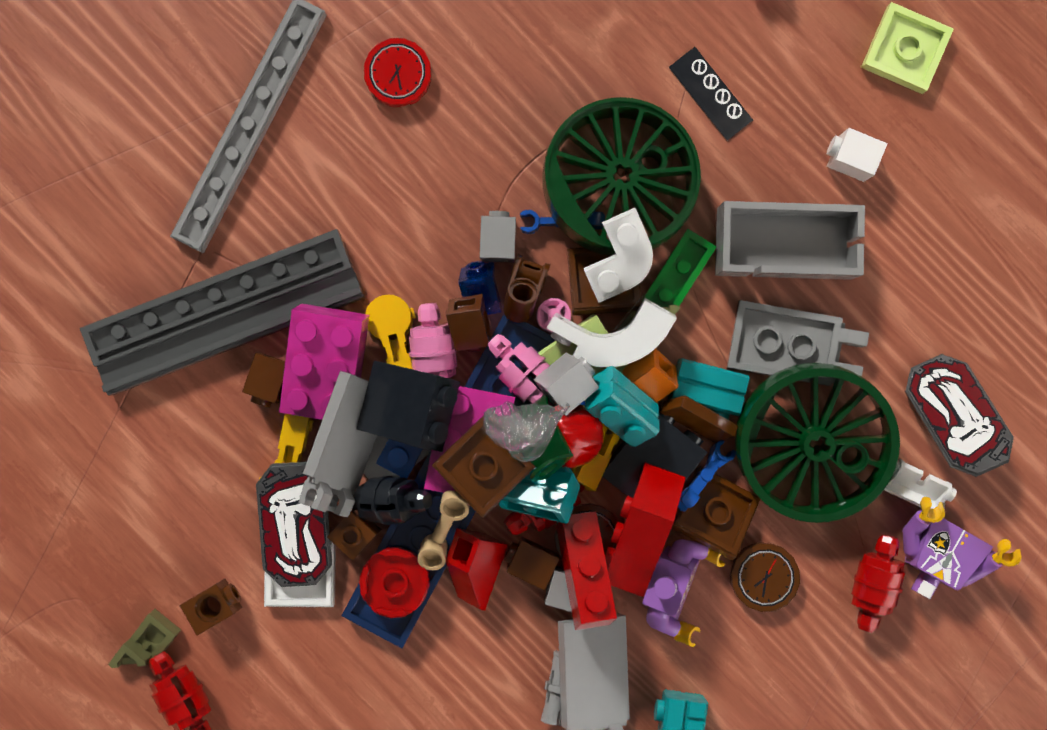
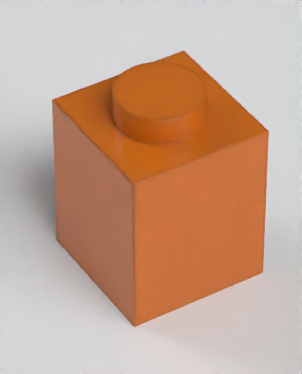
M656 348L645 357L628 364L622 370L624 376L656 403L678 388L676 366Z

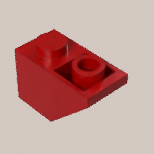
M456 529L446 558V565L458 598L480 610H486L508 544L485 533Z

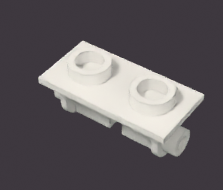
M899 459L893 476L884 490L920 508L921 499L923 497H930L932 503L930 509L937 507L939 502H942L945 510V500L951 502L957 493V490L952 488V483L931 474L923 481L921 480L923 477L922 470Z

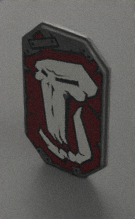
M940 354L910 369L905 393L951 468L978 477L1009 462L1014 436L966 362Z
M307 462L272 463L256 483L263 570L281 587L317 585L332 566L331 541L327 538L330 534L328 511L315 510L311 506L298 503L304 482L309 477L303 474Z

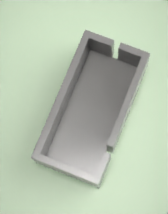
M724 201L717 207L715 276L746 277L753 273V277L852 280L863 276L864 244H855L847 248V242L852 243L865 237V205Z

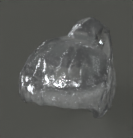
M506 401L504 404L498 407H491L484 412L483 425L487 435L498 446L508 450L514 459L522 462L534 461L548 447L559 420L570 408V404L565 402L557 406L535 403L515 406L512 402Z

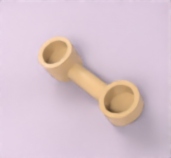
M446 491L442 494L440 504L441 516L433 534L427 535L420 544L418 563L427 570H439L445 565L448 548L446 537L453 521L462 520L468 515L470 505L457 491Z

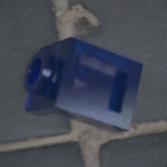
M471 262L461 268L458 283L462 297L483 294L488 315L501 313L502 304L494 276V262Z

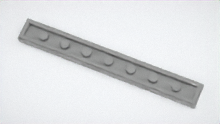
M292 0L170 237L201 253L205 252L327 16L324 10L305 0Z

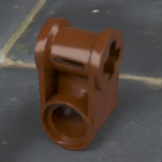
M517 255L503 304L504 315L509 320L522 323L532 317L551 264L539 265L524 260L523 255Z

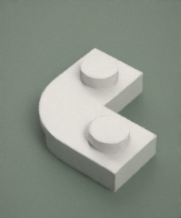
M635 208L602 222L616 254L584 268L598 303L638 285L647 276L652 266V246Z

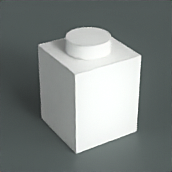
M848 128L841 135H835L830 142L826 154L831 157L826 167L865 182L875 175L888 143Z

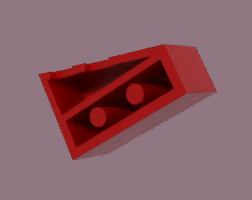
M645 463L634 496H626L620 513L621 517L626 518L624 524L617 521L610 542L615 543L616 547L614 549L608 546L605 554L611 586L644 597L674 523L686 477Z

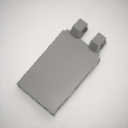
M739 300L726 368L771 376L780 370L798 364L826 363L844 367L862 376V366L839 363L842 344L860 348L866 347L869 333L845 329V323L842 322L843 318ZM818 377V384L831 386V383H834L836 378ZM810 378L802 379L799 381L810 383Z
M340 371L303 474L309 477L304 482L298 503L311 506L315 510L331 511L343 517L349 516L355 503L352 494H354L355 489L360 484L377 435L357 430L369 381Z
M617 613V619L610 625L575 630L573 619L558 621L561 726L566 730H624L622 726H626L627 720H630L626 615Z

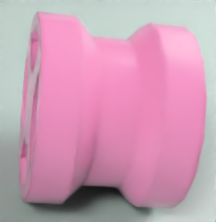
M558 298L545 300L537 310L538 325L549 334L553 332L547 329V326L555 313L571 320L569 306Z

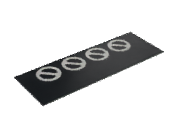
M696 47L669 66L670 70L726 140H729L753 121Z

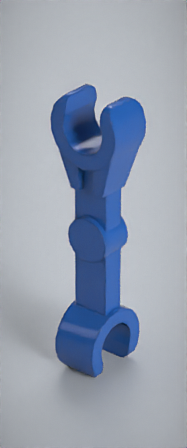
M524 210L520 213L521 218L532 217L535 220L532 227H520L521 232L525 234L535 233L540 226L558 227L552 217H539L532 210ZM594 212L588 219L594 229H603L602 222L605 221V214L603 212Z
M720 440L711 446L706 465L697 473L691 485L681 493L678 508L682 512L692 508L700 498V492L713 479V475L718 468L734 459L736 455L734 449L726 456L720 453V446L725 442L724 440Z

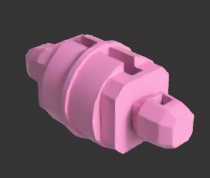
M436 303L421 304L418 309V322H421L422 325L410 329L409 356L411 357L413 370L450 378L456 375L457 351L454 348L448 323H438L441 315Z
M497 334L488 343V347L496 359L499 357L502 359L496 366V369L501 373L499 379L509 388L508 391L510 393L513 392L523 403L527 400L532 405L544 394L528 377L531 375L533 378H536L550 365L545 361L546 358L544 356L541 357L532 346L527 348L521 342L512 349L510 347L512 343L504 336ZM513 358L526 370L525 373L511 362ZM548 400L551 413L557 415L560 411L552 406Z

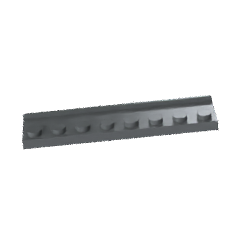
M335 229L81 327L80 331L94 367H97L103 382V392H106L108 396H112L289 328L291 311L301 303L338 309L364 299L365 296L338 229Z

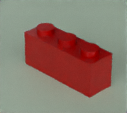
M594 511L573 514L570 516L567 524L558 522L556 528L575 630L610 625L617 619L597 513Z

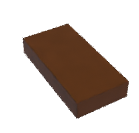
M686 395L664 401L660 413L672 417L676 422L712 442L733 438L736 435L738 426Z

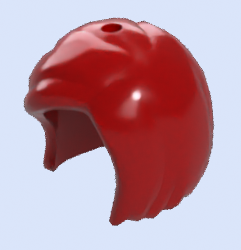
M581 404L567 415L559 412L554 416L573 454V457L562 467L576 468L593 460L603 444V425L599 418H595Z

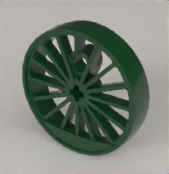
M626 97L595 101L569 116L559 127L548 146L542 172L545 201L558 227L578 245L606 256L616 254L610 240L606 239V230L603 226L599 236L588 219L609 195L612 196V200L605 221L612 218L618 197L621 198L622 213L628 211L629 197L650 235L648 238L653 250L671 239L687 221L696 204L701 182L698 153L685 128L662 108L643 100ZM612 118L616 156L597 120ZM619 118L636 120L625 157H623ZM641 122L656 129L655 133L630 160ZM589 124L606 157L575 131ZM661 134L673 145L665 149V151L658 146L652 145ZM569 138L598 163L559 150ZM678 153L683 167L666 168L667 157ZM645 157L654 158L658 162L659 168H645L642 164V159ZM558 161L596 173L563 175ZM616 173L620 177L626 176V182L624 183L621 179L615 180ZM685 175L686 191L656 182V180L660 177ZM599 182L575 195H572L567 185ZM645 188L684 200L680 213H674ZM605 189L589 210L583 214L577 202ZM637 194L671 221V224L658 232Z
M804 363L776 372L764 380L751 393L737 421L738 427L735 435L736 457L746 482L757 497L770 508L786 517L799 521L813 523L831 522L849 517L871 504L886 488L893 476L899 458V428L896 417L887 400L868 380L849 369L833 364ZM818 377L836 378L819 418ZM810 378V421L793 385L794 382ZM844 381H849L859 386V390L829 419ZM788 387L804 426L774 400L776 393L782 388ZM865 396H869L875 405V410L837 426ZM770 405L776 408L799 431L765 420L764 417ZM877 418L881 420V435L838 436ZM761 425L795 437L756 439ZM820 438L823 441L821 446L815 445L812 447L810 445L811 440L818 441ZM860 443H882L879 459L870 458L868 451ZM791 446L757 462L750 463L754 447ZM855 447L857 449L855 459L847 463L842 462L841 456L844 450ZM794 455L765 485H761L757 481L754 472ZM831 459L859 485V488L843 498L827 460ZM811 462V504L809 506L793 504ZM819 462H821L836 497L835 502L819 505ZM800 463L786 499L782 500L771 494L770 492ZM867 464L875 466L865 482H862L855 475V473L864 470Z

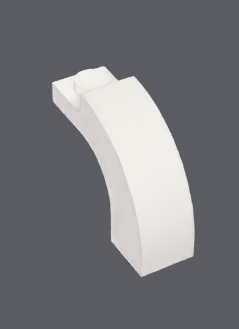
M644 298L630 323L613 333L598 334L591 332L558 313L554 314L547 329L553 332L551 337L559 343L570 346L572 342L577 345L572 355L577 359L583 357L591 366L617 367L635 362L651 353L665 339L677 317L675 314Z

